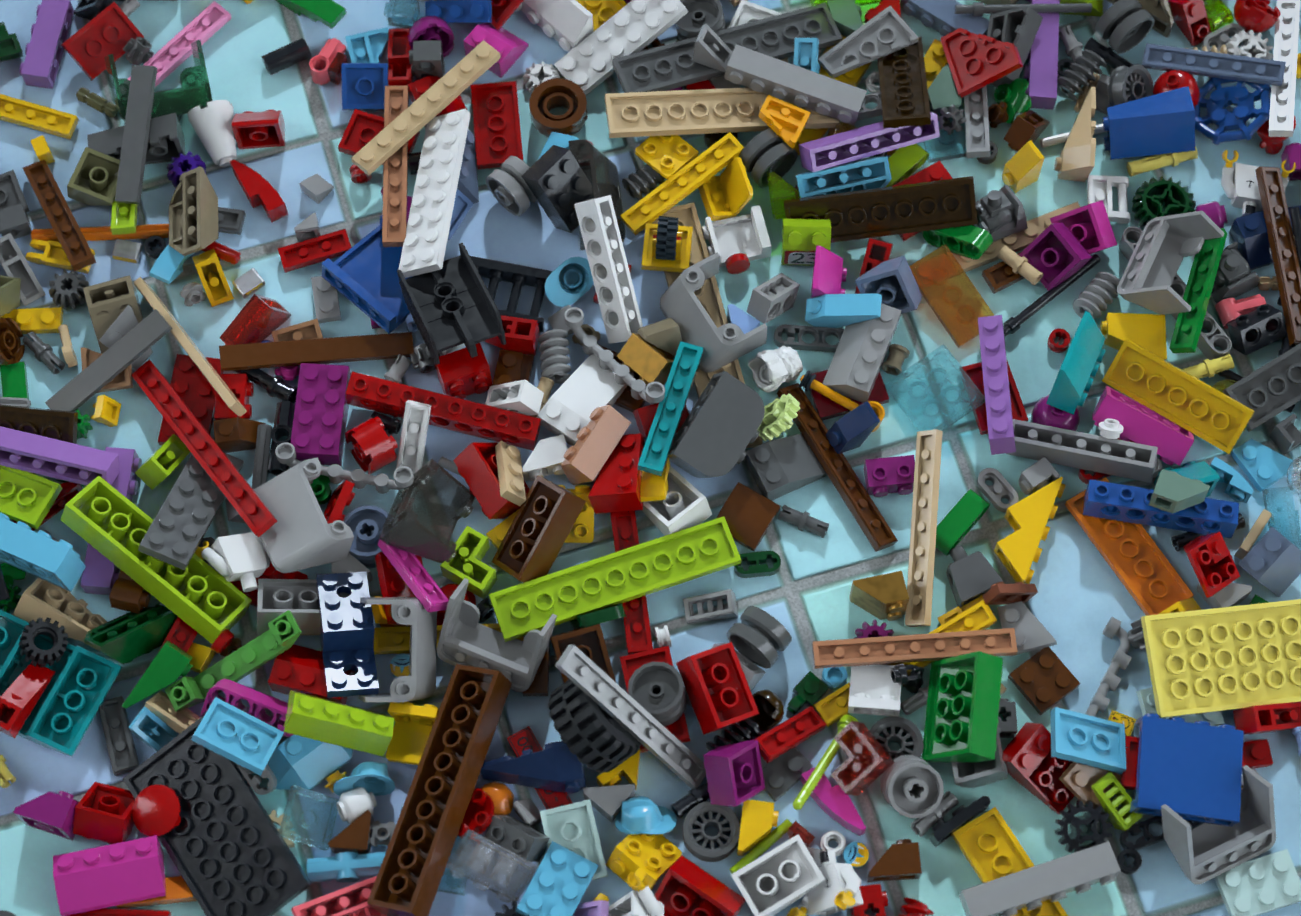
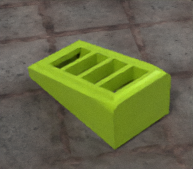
M1112 772L1106 773L1091 786L1104 811L1110 815L1108 818L1115 829L1128 830L1143 817L1141 813L1130 812L1131 801L1133 800ZM1111 785L1112 788L1104 793L1103 790ZM1116 794V797L1110 801L1109 799ZM1122 804V806L1117 810L1116 807Z

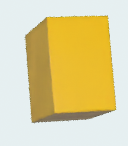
M43 135L30 140L39 161L45 159L47 165L55 162Z

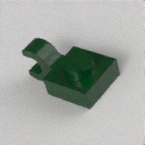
M0 22V62L23 57V51L16 34L8 35L4 22Z
M809 671L793 688L796 696L788 703L787 710L795 715L805 703L813 707V704L822 698L829 687Z

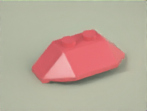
M377 876L291 908L294 916H387L380 914L367 904Z

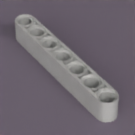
M1130 226L1124 230L1119 243V249L1128 261L1143 232L1135 226ZM1127 239H1132L1136 243H1131ZM1176 273L1171 288L1183 298L1186 284ZM1206 311L1202 328L1206 329L1208 333L1201 331L1197 347L1207 359L1212 360L1227 355L1232 347V342L1209 312ZM1179 313L1172 314L1176 321ZM1214 346L1220 347L1223 351L1216 350Z

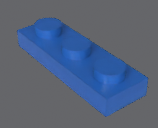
M492 0L425 1V16H437L447 23H492Z

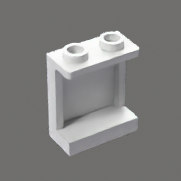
M760 205L751 207V214L713 222L710 217H705V226H702L704 239L709 240L710 246L707 247L709 256L717 252L720 255L719 268L726 266L725 261L727 258L737 253L746 254L749 261L771 257L772 245Z

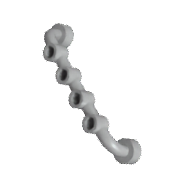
M571 307L565 311V324L572 329L575 336L583 343L584 353L587 355L595 354L599 358V366L602 369H611L615 373V381L618 384L630 386L631 395L634 399H644L650 404L663 401L665 398V387L662 383L651 382L646 386L643 380H636L630 374L628 366L620 365L613 359V353L610 350H604L597 344L595 336L587 335L581 328L584 322V313L580 308Z
M284 442L276 447L275 453L280 463L287 464L292 468L302 462L295 459L296 451L291 443ZM338 464L330 466L321 465L320 475L329 476V480L333 484H339L343 479L349 480L355 484L354 487L357 489H362L367 484L376 486L377 492L381 494L387 493L390 489H405L414 482L413 471L407 466L398 467L394 471L393 480L383 473L373 476L365 474L362 469L349 471L342 469Z
M1111 617L1107 623L1103 635L1110 639L1115 635L1119 638L1121 644L1113 656L1111 664L1103 676L1085 715L1096 717L1098 711L1103 713L1110 702L1106 695L1109 689L1115 691L1121 680L1120 677L1116 676L1119 669L1125 670L1132 658L1127 655L1131 644L1128 634L1120 627L1121 621L1114 617Z

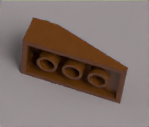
M600 624L551 636L550 640L556 662H558L568 645H575L616 682ZM559 670L564 684L569 678Z

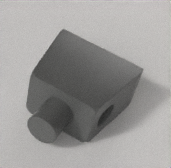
M962 545L949 551L954 563L948 566L946 574L957 606L962 607L984 595L991 589L990 587L993 584L1004 582L981 552H975L968 556Z

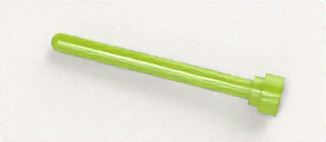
M845 714L839 720L837 735L793 802L795 810L802 809L846 738L856 734L860 723L855 717Z

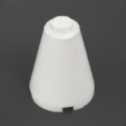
M215 100L207 102L208 107L203 109L200 108V105L194 107L187 114L189 122L214 164L220 165L222 168L231 166L230 161L237 159L236 138L232 129V120L234 118L232 103L230 104L228 100Z

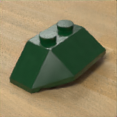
M158 603L155 607L143 608L140 614L128 612L88 631L84 638V644L119 663H130L133 659L143 654H148L153 649L162 646L178 616L162 603Z

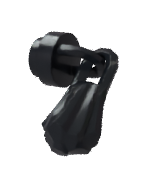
M912 664L895 665V668H891V678L893 683H898L906 688L907 691L916 694L924 683L923 674L925 670L923 667H917ZM913 669L910 675L908 676L907 670Z

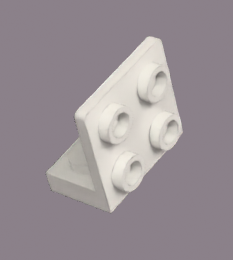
M895 665L851 666L848 713L899 717L901 685L893 683L891 678V668H895Z

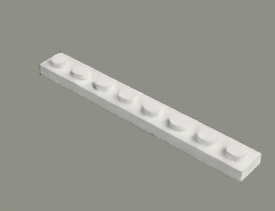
M1277 0V8L1280 10L1281 15L1275 24L1273 60L1286 62L1282 86L1272 85L1269 137H1293L1300 0Z

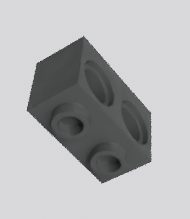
M441 40L413 41V50H409V63L411 64L412 76H416V80L427 76L443 77L445 75Z
M493 815L484 840L523 862H540L549 837L509 815Z

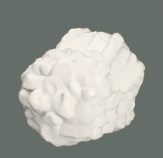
M781 346L775 350L759 352L754 359L748 362L757 387L766 393L774 392L784 382L789 383L796 380L800 372L803 371L802 361L799 358L798 352L786 346Z

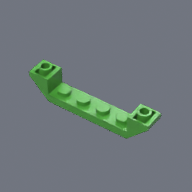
M288 610L268 623L269 630L197 676H185L164 689L174 710L178 712L204 702L208 691L219 680L228 679L238 682L291 648L302 633L291 611Z

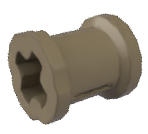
M891 344L888 349L890 353L887 360L882 363V369L888 374L899 376L902 374L901 367L905 358H908L910 352L901 345Z

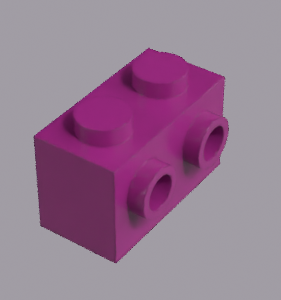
M914 455L865 459L863 469L866 490L869 495L884 497L890 493L908 495L913 492Z

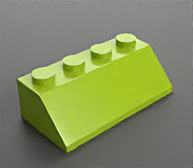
M290 691L284 732L383 757L392 739L394 718L386 714Z

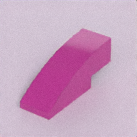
M815 767L801 774L800 781L803 786ZM824 773L810 796L837 823L859 836L863 835L866 826L842 783L832 787Z

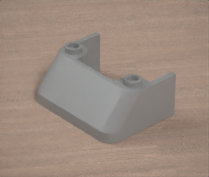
M1203 211L1153 218L1143 229L1118 284V294L1127 301L1161 315L1190 312L1192 307L1171 288V284L1183 257L1196 255L1202 249L1206 239L1220 238L1225 233Z
M718 252L685 269L660 298V309L666 319L671 318L679 325L682 342L704 348L698 368L707 373L714 372L766 344L767 325L765 323L746 334L742 332L739 326L732 323L717 328L694 292L704 285L705 280L719 273L720 255Z
M464 578L449 598L437 645V655L442 661L453 666L461 664L500 671L512 683L510 689L517 692L526 691L533 682L548 649L557 615L552 614L541 631H529L523 641L514 639L505 642L501 632L478 623L480 618L479 609L473 603L464 600L469 582L468 579Z
M360 597V602L366 605L391 604L393 620L401 625H410L409 676H399L392 681L390 693L361 695L359 699L365 703L408 702L431 697L436 689L437 611L427 612L417 597Z
M1247 765L1242 767L1244 787L1241 788L1240 822L1232 827L1204 823L1191 830V825L1166 804L1161 806L1164 839L1185 876L1196 885L1202 884L1267 852L1276 841L1273 785Z

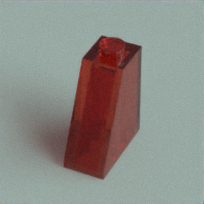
M254 294L220 336V339L225 345L261 343L272 331H275L289 319L291 314L276 300Z

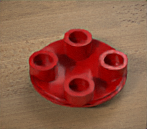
M164 785L148 786L137 795L133 803V822L137 829L147 836L157 835L158 837L165 835L180 824V802L175 791L170 787Z
M476 788L473 791L457 835L460 838H473L480 835L488 828L492 821L494 803L492 798L482 789Z

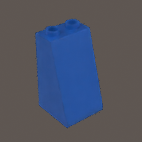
M1189 86L1107 107V117H1103V129L1108 132V137H1104V150L1109 151L1110 159L1195 151V109Z

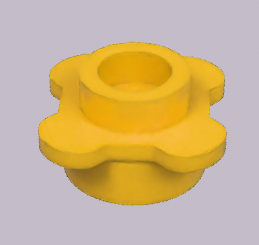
M337 770L326 778L328 784L324 787H328L333 793L334 784L346 777L345 774L347 772L344 771L341 774Z

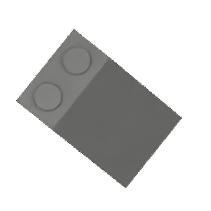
M802 433L768 441L746 451L745 464L761 494L771 501L828 476Z

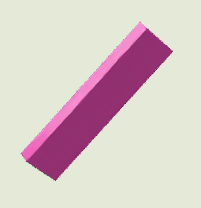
M401 536L380 538L377 545L426 611L447 610L448 598Z

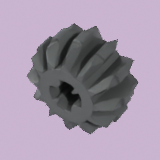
M63 269V275L55 274L56 280L49 281V286L51 287L49 295L53 298L54 304L57 306L61 305L65 310L69 305H71L72 309H76V304L78 303L84 305L83 298H85L83 288L90 286L85 276L73 270L68 274L65 269Z

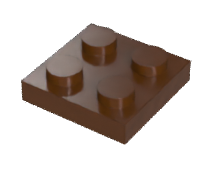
M1050 647L1043 648L1008 675V678L1040 716L1080 685V682Z

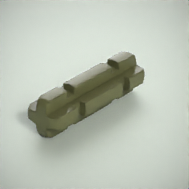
M80 88L76 94L79 101L87 102V105L102 113L105 112V115L109 117H115L119 111L117 105L112 102L107 103L108 100L93 92L90 93L86 88Z

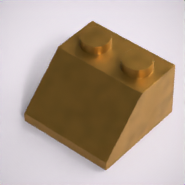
M636 333L630 336L617 355L623 361L622 364L628 366L630 372L633 373L635 371L640 375L639 380H643L646 385L651 382H660L664 385L667 382L675 358L674 355L645 341Z
M902 571L853 580L849 595L850 602L878 619L887 618L888 621L900 619L902 615H905L909 601Z

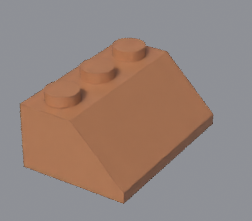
M610 405L594 409L589 417L591 421L587 427L585 426L579 431L577 442L564 454L565 460L561 467L572 485L594 481L631 424L628 419Z

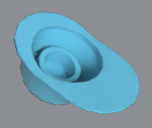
M571 257L548 276L544 288L545 294L551 303L560 307L572 305L590 290L594 282L588 260L582 257Z
M363 762L352 770L350 776L338 780L333 786V791L341 796L344 792L357 787H363L368 793L372 792L374 796H384L391 794L395 790L396 785L389 778L386 763Z
M634 796L623 801L621 811L615 818L616 828L625 834H665L672 831L677 823L676 815L670 809L657 806L645 796Z

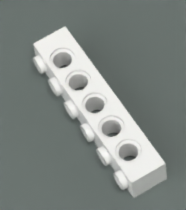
M611 195L576 203L574 205L608 342L612 344L628 341L633 333L638 334L637 331L643 327Z

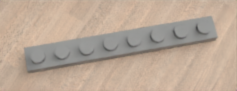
M568 645L555 667L691 789H697L706 776L704 763L575 645Z

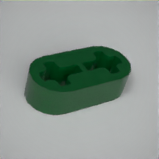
M774 551L740 554L741 560L747 561V564L750 566L747 571H744L743 567H739L742 565L741 561V564L734 566V571L741 578L772 576L779 571L781 559ZM768 558L772 562H776L773 564V568H768V565L764 564Z
M623 604L583 614L577 616L580 628H585L619 619L626 615Z

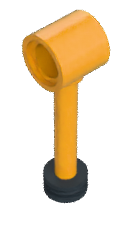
M809 370L800 379L799 387L803 386V389L806 388L805 391L811 388L850 411L860 406L815 380L817 375L810 374ZM869 401V404L880 420L872 431L874 432L879 428L885 416V410L880 403Z

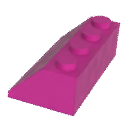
M1108 386L1103 390L1092 414V420L1095 421L1094 424L1097 427L1105 419L1118 420L1119 424L1124 427L1119 437L1121 440H1132L1135 443L1158 447L1157 454L1160 455L1159 459L1171 466L1173 463L1180 466L1194 442L1193 433Z
M157 835L53 856V879L61 916L166 895L164 853Z

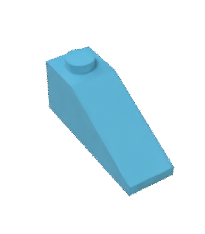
M825 294L807 299L805 321L814 327L839 328L879 318L881 316L882 295Z

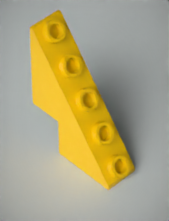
M1063 477L1056 479L1007 508L1004 517L1015 532L998 541L994 552L1015 582L1030 584L1034 570L1030 569L1033 561L1038 562L1042 552V548H1039L1038 545L1040 540L1045 541L1050 530V527L1046 526L1048 518L1054 519L1058 508L1057 505H1054L1056 497H1062L1066 484L1062 483Z

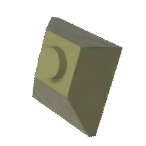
M85 147L67 185L68 197L89 206L112 205L116 195L120 160Z

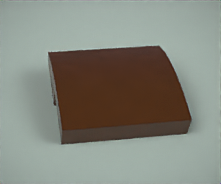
M738 482L716 519L724 516L733 540L755 551L765 536L767 528L779 512L780 505Z

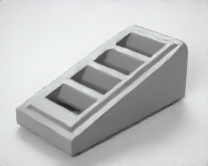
M731 589L683 599L687 624L738 617L736 597ZM723 600H727L728 609L724 610ZM713 601H717L718 611L714 612ZM707 602L708 613L704 614L703 603ZM693 604H697L698 615L694 616Z

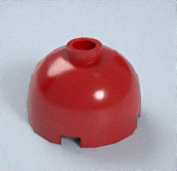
M1236 0L1233 16L1246 33L1250 30H1253L1254 33H1263L1274 26L1281 12L1276 6L1274 9L1268 6L1269 0Z
M1168 70L1158 77L1153 86V95L1189 86L1194 107L1198 104L1200 98L1197 81L1192 74L1186 71Z

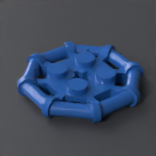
M1210 77L1199 89L1200 98L1198 104L1194 107L1195 130L1212 140L1213 144L1219 145L1221 142L1243 139L1248 141L1270 119V85ZM1237 82L1236 86L1223 88L1221 84ZM1248 84L1256 89V91L1250 93L1245 85ZM1215 87V90L1211 93L1210 98H1204ZM1261 100V109H1255V101ZM1230 105L1237 106L1231 112H1228V109H1226ZM1200 107L1207 108L1206 116L1200 117ZM1249 118L1251 120L1253 118H1256L1248 127H1246V121ZM1210 123L1213 125L1214 123L1215 125H1217L1218 129L1214 131L1207 125H1209ZM1238 129H1240V131H1233V132H1226V133H1225V131H1231V130H1238Z

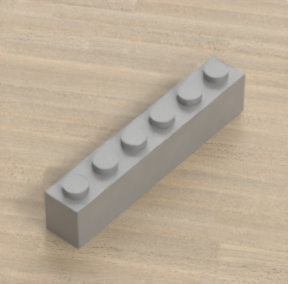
M737 44L727 64L724 79L734 84L749 87L756 92H763L777 99L791 102L798 107H805L821 115H827L855 125L867 93L866 90Z
M1013 419L1016 452L1006 453L1008 455L1033 460H1040L1045 457L1050 463L1152 483L1158 447L1118 439H1108L1098 435Z
M1108 841L962 890L959 898L966 916H1015L1018 914L1017 910L1027 907L1028 911L1041 907L1042 902L1049 899L1052 902L1060 901L1067 897L1066 893L1076 891L1077 894L1090 890V885L1099 882L1101 886L1116 881L1115 877L1121 870Z

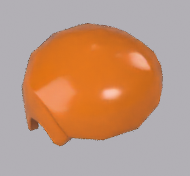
M493 781L484 784L480 788L492 798L494 815H508L511 813L514 795L508 786L504 783Z

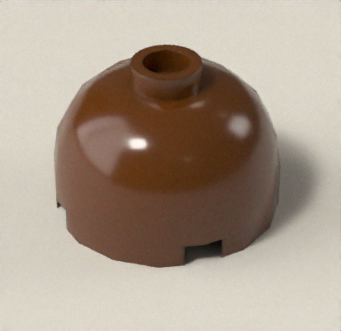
M9 317L0 318V366L19 362L25 351V344L21 345L20 337H24L22 330Z

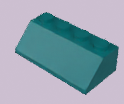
M1085 311L1046 403L1073 415L1077 406H1083L1087 397V393L1083 391L1089 392L1094 380L1090 376L1095 378L1100 366L1096 361L1101 363L1106 349L1102 348L1105 337L1092 315Z

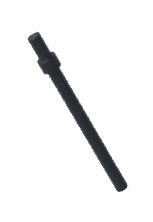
M1094 254L1074 275L1050 291H1047L1016 317H1011L1004 322V336L1013 334L1020 329V325L1097 265L1101 261L1100 257Z

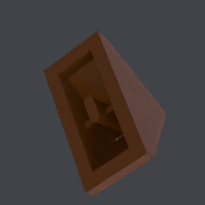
M367 810L327 843L333 853H371L370 840L373 835L372 823L374 818L370 811Z

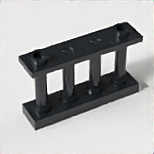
M470 256L479 275L490 279L487 290L493 301L495 300L499 282L506 281L513 284L506 311L498 309L500 315L537 320L539 331L544 332V318L539 317L545 293V282L553 271ZM524 285L536 288L529 315L515 313L521 289Z

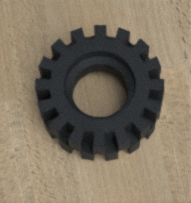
M38 618L36 622L32 620L29 625L25 626L19 642L21 656L26 655L25 661L28 662L31 659L33 660V666L41 663L40 667H45L47 663L49 666H52L55 661H60L68 645V641H66L68 634L64 633L65 628L63 625L60 628L58 627V621L55 620L54 624L50 623L51 618H46L45 622L42 618ZM38 635H46L52 639L53 647L49 650L39 649L34 644V638Z

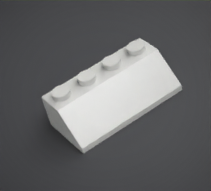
M524 0L516 9L526 14L531 23L539 25L548 37H553L557 40L565 51H571L593 33V14L576 0Z

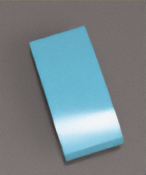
M168 244L150 270V276L170 284L183 272V264L194 253L184 256Z
M1214 457L1210 466L1219 474L1220 479L1218 482L1228 484L1224 493L1228 494L1235 501L1247 503L1254 491L1250 484L1234 468L1219 458Z

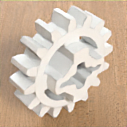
M1242 30L1230 38L1231 41L1225 45L1228 48L1227 54L1269 60L1273 59L1274 56L1269 53L1273 46L1266 45L1269 39L1262 40V33L1259 32L1254 35L1253 30L1247 33ZM1243 42L1241 47L1238 48L1239 43Z

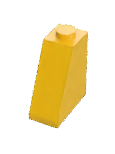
M1108 312L1105 321H1101L1100 331L1105 337V345L1119 351L1124 340L1128 339L1164 360L1167 359L1165 315Z

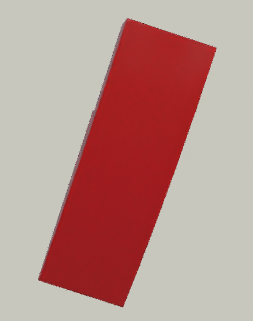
M410 28L389 29V86H407L413 82L411 64L409 63V50H411L408 35Z
M236 160L230 161L233 173L253 208L262 205L271 222L288 215L284 201L266 179L250 167Z

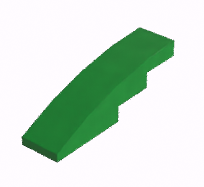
M276 0L297 15L303 14L314 22L319 20L331 29L346 14V9L332 0Z

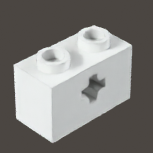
M527 380L494 385L489 387L485 405L528 416L538 415L544 392Z

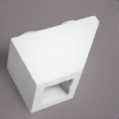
M564 434L542 439L538 442L522 467L524 481H534L537 475L544 477L551 474H565L561 467L565 460L564 454L568 450Z

